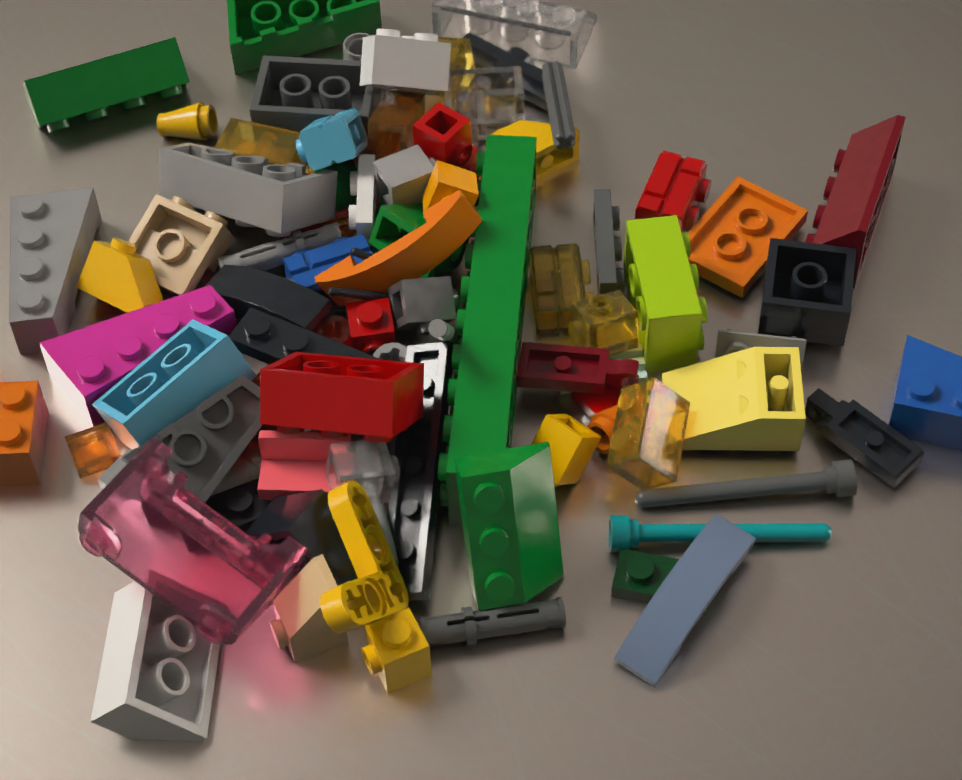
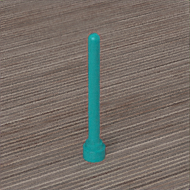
M609 515V551L620 552V549L638 547L639 543H690L694 541L707 524H639L638 519L630 520L629 515ZM825 523L734 524L755 537V542H825L832 536L831 527Z

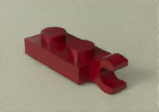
M522 342L516 374L517 387L605 395L606 384H609L618 391L636 393L639 383V361L634 359L611 360L610 349Z

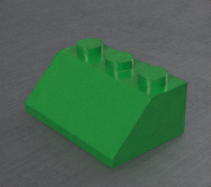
M545 442L454 457L470 587L478 611L528 602L564 576L549 443Z

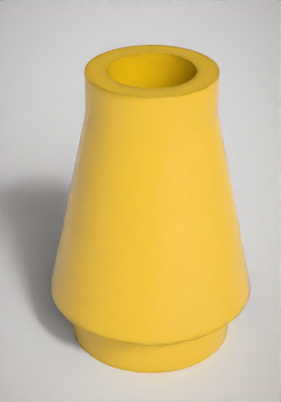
M199 102L168 113H159L157 115V130L161 137L171 136L207 141L208 137L216 136L217 114L212 105H205L203 102Z

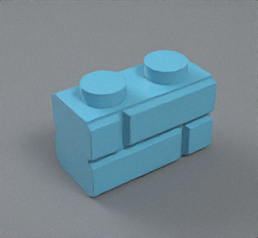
M351 108L339 112L335 116L323 117L313 121L301 130L299 139L296 140V149L303 163L308 162L309 168L315 171L331 166L335 162L341 163L355 158L367 147L369 141L359 111Z

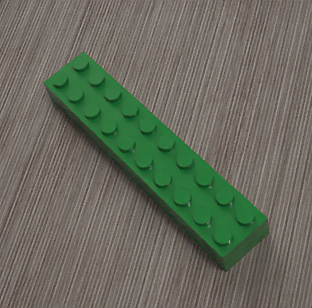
M487 134L485 151H478L476 175L482 176V180L477 181L479 196L474 206H478L476 211L480 214L482 221L469 236L475 237L474 240H471V243H466L465 269L471 270L467 271V276H462L461 302L467 303L463 304V309H458L456 334L462 337H459L458 343L453 344L452 370L458 371H455L454 379L450 378L448 383L447 402L448 406L451 407L450 415L444 416L443 442H446L445 452H440L438 464V480H441L440 506L448 507L449 525L463 526L454 457L512 447L517 396L516 374L522 345L536 201L537 137Z

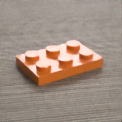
M737 176L689 230L691 254L688 257L689 264H696L698 275L743 298L766 270L770 238L791 240L807 221L808 210Z

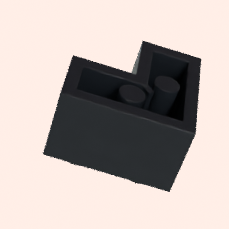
M323 489L275 497L242 536L247 544L271 569L296 567L300 572L314 557L323 554L337 585L358 579L328 505V492L323 491Z

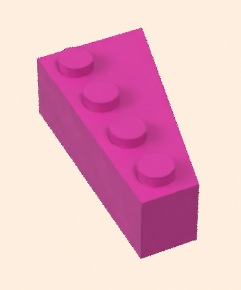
M211 285L40 342L39 344L50 376L95 429L105 423V421L92 404L192 319L228 336L237 324L234 310Z

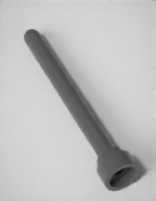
M852 459L832 461L831 466L824 467L822 472L644 489L636 493L635 502L639 507L647 508L825 490L827 494L834 493L836 497H847L856 495L857 477Z

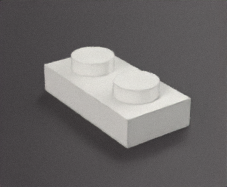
M358 154V171H350L351 196H357V205H349V230H357V235L363 234L368 243L376 221V186L373 165L375 154Z

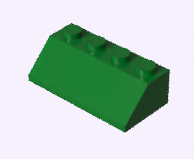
M176 37L25 80L23 89L38 128L47 126L50 133L72 126L70 119L85 115L86 121H91L108 116L107 108L122 104L123 109L128 110L145 105L144 97L159 93L160 98L165 99L182 94L181 86L188 84L190 81Z

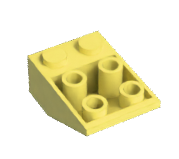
M752 347L662 373L664 450L800 451L806 416L799 347Z

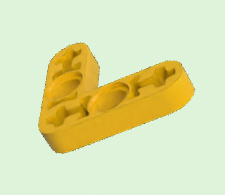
M354 480L330 490L327 496L331 514L358 579L340 584L321 594L320 607L323 617L328 626L337 634L346 633L402 611L408 607L409 603L405 583L371 501L361 484Z

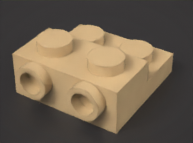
M156 194L128 242L137 246L135 253L150 260L159 288L179 296L195 290L206 269L215 271L219 264L217 258L224 256L234 236L226 228L228 222L219 215L210 211H206L205 215L195 212L194 206L182 198L173 196L172 200Z

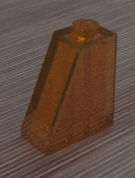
M390 90L385 92L368 121L367 154H375V161L414 146L412 125L425 114V94Z

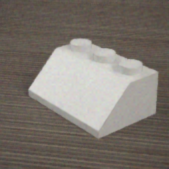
M150 573L143 575L115 592L91 723L129 739L203 741L207 739L225 609Z

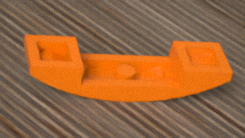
M459 189L423 211L427 223L359 264L351 256L346 257L315 276V281L337 306H346V303L367 300L331 296L328 293L331 287L388 293V288L400 280L418 279L442 263L475 231L482 221L481 216Z

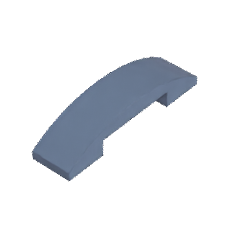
M716 514L697 535L665 578L627 635L613 661L655 687L680 651L683 641L727 578L731 577L754 545L756 538Z

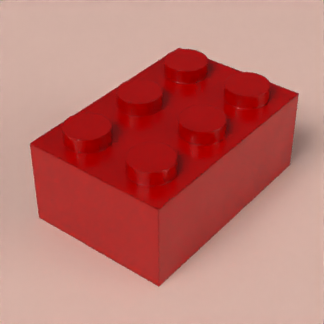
M295 352L260 369V424L277 426L278 432L287 434L301 433L305 429L320 430V436L326 438H343L350 433L364 435V440L367 442H390L394 436L402 431H406L410 425L423 417L424 363Z

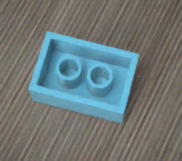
M192 319L92 405L120 441L133 450L150 440L171 423L173 424L194 410L200 403L240 376L244 375L249 380H252L257 375L228 335Z

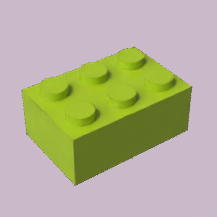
M677 215L626 220L623 263L624 285L637 343L642 344V357L645 360V371H647V374L668 372L696 364L698 351L704 350V334L701 323H707V304L704 296L698 297L696 290L699 288L698 269L696 264H689L688 257L691 254L690 238L688 232H681Z

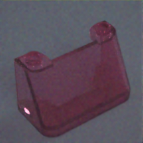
M153 436L80 513L77 523V530L80 535L79 542L88 553L96 557L102 556L194 624L207 641L216 645L221 643L232 645L273 604V600L295 578L308 549L290 536L280 545H270L272 538L265 532L257 541L251 538L184 488L188 476L181 471L174 476L167 464V459L171 456L173 450Z

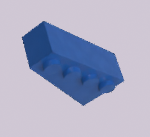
M907 335L899 365L888 425L909 440L962 451V357Z

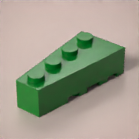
M227 0L229 44L235 75L260 68L263 56L298 57L342 44L351 34L367 33L372 35L376 34V29H382L380 0Z

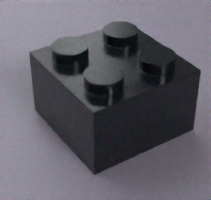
M770 238L758 334L782 337L796 336L797 338L806 339V342L844 346L851 314L856 248Z

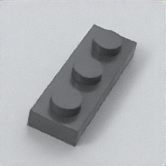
M610 189L594 190L593 203L598 311L615 310L616 293H624V268H616L615 263L622 261L621 236L614 237L613 231H619L620 210L619 206H612Z

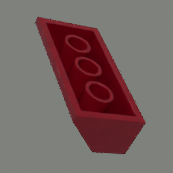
M896 115L852 134L847 149L838 150L833 167V172L838 173L837 177L829 176L823 195V200H826L827 204L826 206L819 204L814 217L812 228L817 229L816 235L808 233L805 241L808 243L856 248L854 289L894 173L905 116Z

